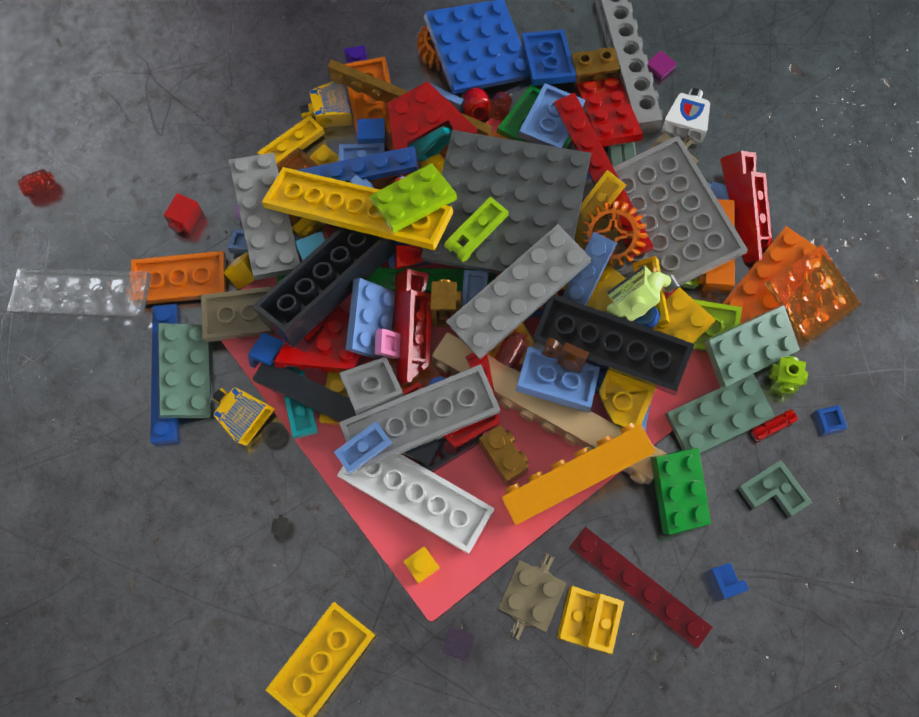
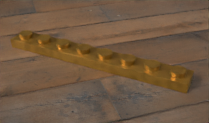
M331 59L327 65L330 79L339 85L344 84L357 93L367 94L376 101L388 103L408 92ZM462 114L477 128L478 134L492 136L491 125ZM447 123L443 126L446 128L453 129L450 123Z

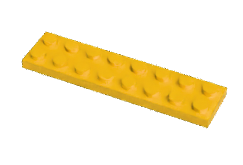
M285 167L281 169L262 200L264 208L434 251L453 215L452 206L444 205L433 213L393 233L370 201L369 196L378 192L379 189Z

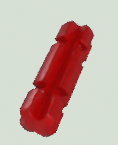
M789 409L781 415L751 429L750 433L755 441H760L785 428L787 425L796 422L798 417L794 410Z

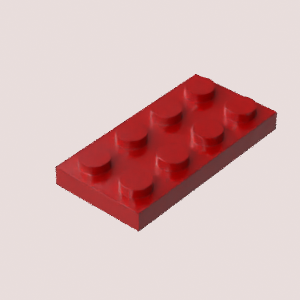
M619 77L576 84L578 97L585 100L583 109L602 147L642 141L643 132Z

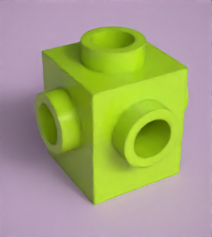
M793 356L781 357L775 364L771 365L769 371V378H771L770 389L778 390L782 393L794 394L802 386H805L808 379V371H805L806 362L799 361L798 358Z

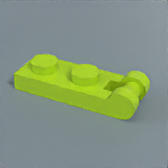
M489 197L448 238L444 247L450 252H455L457 258L465 262L472 252L509 216V211L492 197ZM462 239L468 242L464 247L459 244Z

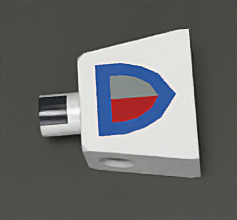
M692 88L689 94L680 93L666 116L662 133L666 132L673 136L679 135L683 139L690 135V139L693 137L694 142L702 144L708 129L710 102L702 99L703 92L700 89Z

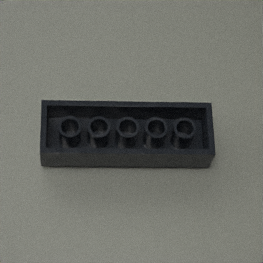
M340 227L256 302L253 308L266 326L290 346L294 347L352 293L353 279L362 278L366 280L395 253L394 243L390 239Z
M555 294L548 300L533 337L535 343L544 346L549 337L556 339L563 346L567 342L589 352L585 363L655 386L656 389L675 396L695 345L694 343Z

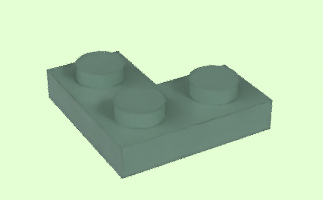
M781 460L738 487V490L752 509L774 497L788 517L793 516L812 503Z

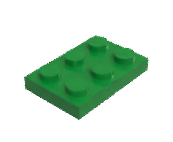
M689 448L651 457L663 534L670 535L711 524L699 448Z

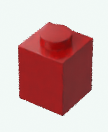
M177 193L163 216L172 230L190 234L203 211L197 201Z

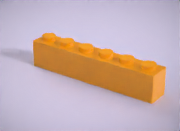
M631 423L620 429L621 435L613 439L608 435L597 441L598 447L590 451L585 447L573 454L575 459L567 463L562 459L551 465L552 471L544 475L542 471H539L528 477L529 483L521 487L519 483H516L505 489L507 494L502 496V499L515 525L656 453L642 425L640 424L635 427L634 423Z

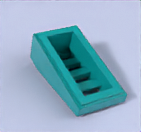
M441 127L413 142L408 147L414 146L417 160L425 161L429 157L437 155L449 143L452 130L454 129Z

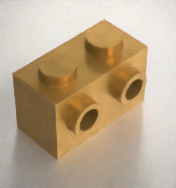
M615 47L579 51L571 55L576 72V82H573L575 88L577 83L619 76L620 67Z
M441 279L438 282L432 281L431 316L433 327H450L446 321L462 308V292L457 291V282H452L448 279Z
M500 425L479 438V446L505 487L527 474L529 460L522 450L517 451L514 446L515 439L509 430L504 431Z

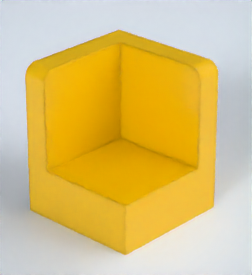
M248 252L233 260L223 272L237 289H241L254 281Z

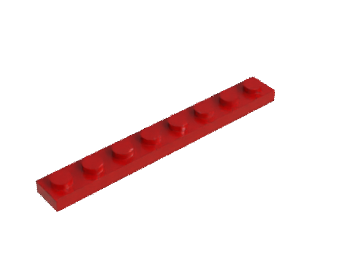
M575 92L554 101V107L576 150L591 153L588 174L594 186L607 170L618 178ZM623 189L615 201H619V209H621L624 202L628 203L627 212H629L633 205L625 189ZM619 214L621 227L624 230L633 231L630 221ZM645 228L640 229V233H647ZM617 231L619 236H626L625 233H620L619 231ZM649 236L646 238L640 237L639 241L646 244L645 247H636L641 252L640 255L653 250L654 246ZM624 238L622 240L626 249L630 246L633 239ZM631 253L633 258L638 257L635 254Z

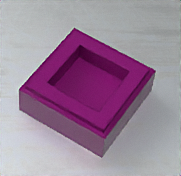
M660 50L648 61L647 68L652 74L662 80L676 68L677 63Z

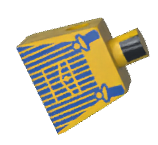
M332 81L311 89L309 93L312 103L299 106L302 119L309 115L315 116L317 123L322 128L353 125L344 84L339 85Z
M236 387L229 393L220 388L213 395V400L220 405L214 412V417L235 442L246 446L275 410L273 406Z

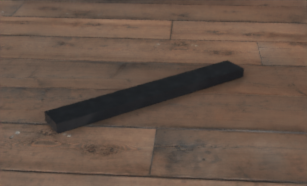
M274 362L270 366L261 363L252 378L254 382L338 423L356 416L349 398L285 367H275ZM433 440L402 454L430 466L440 446V442Z

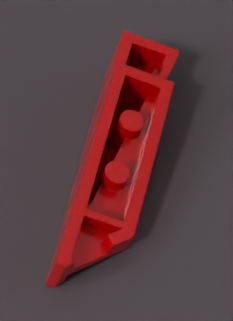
M739 151L722 157L720 162L729 200H734L736 231L748 249L747 253L742 255L744 263L761 261L763 259V250L772 243L766 173L756 172V153Z
M406 269L395 275L394 283L396 333L401 334L400 357L397 358V381L399 385L410 383L419 372L430 365L431 294L425 293L428 273Z

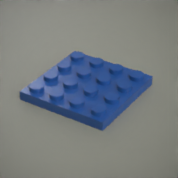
M492 0L425 12L423 17L452 94L466 92L472 88L482 89L530 79L526 55L504 0Z

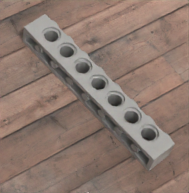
M595 0L608 48L615 47L620 67L618 77L643 134L659 132L661 123L664 122L663 109L659 108V95L657 90L654 91L653 75L647 68L648 58L642 51L643 41L641 36L638 37L637 20L632 17V3L628 2V0Z

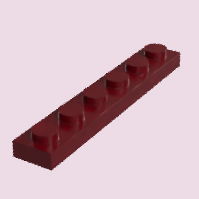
M586 526L569 548L693 648L698 649L713 628Z

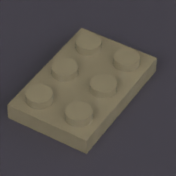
M272 286L201 295L202 338L204 342L260 336L262 332L268 335L276 334L261 321L253 308V305L268 293Z

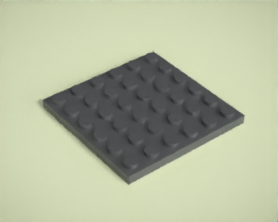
M452 130L441 175L456 192L457 200L447 204L452 206L453 215L435 251L423 248L422 261L501 274L557 224L574 240L591 153ZM489 197H492L509 211V216L472 252L465 262H462L457 258V254L453 251H448L444 244ZM464 239L459 242L463 247L468 243Z

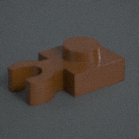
M549 337L542 354L549 358H557V364L580 374L589 352L567 342L563 346L556 339Z

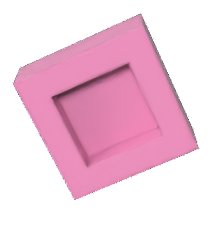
M386 329L376 330L375 354L392 359L399 358L401 334Z

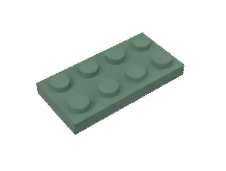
M784 305L770 309L704 340L720 387H727L777 362L781 357L789 356L800 350Z
M158 323L159 418H210L209 348L208 342H204L202 338V325Z
M754 374L665 413L682 450L699 448L700 453L775 417Z

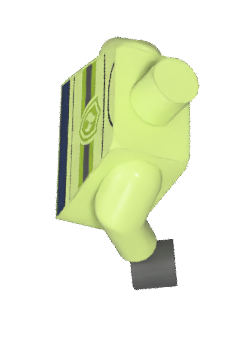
M643 265L607 292V295L614 303L609 304L606 311L609 314L632 322L638 317L645 315L649 309L660 301L662 287L665 288L667 293H670L673 289L680 287V284L674 274L668 276L661 272L651 273L646 265Z

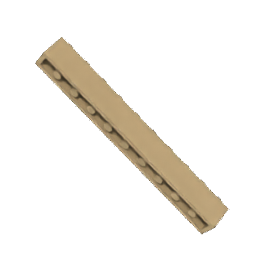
M447 332L433 353L432 361L434 367L443 374L448 372L456 375L470 369L465 357L473 352L461 339ZM488 355L495 397L498 400V404L505 409L510 410L512 408L520 412L519 415L529 422L534 420L541 424V428L546 432L561 435L563 440L569 445H578L582 448L587 447L589 451L598 447L597 441L608 435L612 439L621 435L620 429L622 428L591 411L589 413L517 392L516 387L520 372ZM653 446L656 453L623 469V471L630 474V478L635 482L649 485L654 478L651 457L666 454V452Z

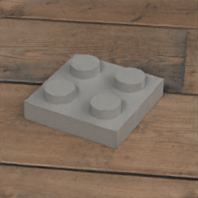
M387 357L339 373L356 415L404 396Z

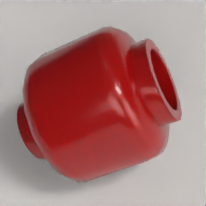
M480 88L467 90L461 97L464 99L462 106L464 114L479 121L484 120L489 116L492 107L487 93Z

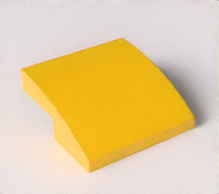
M569 586L556 638L612 654L624 601Z

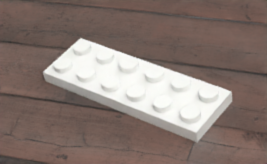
M402 454L360 471L355 470L351 474L343 466L337 474L338 478L468 555L495 508Z

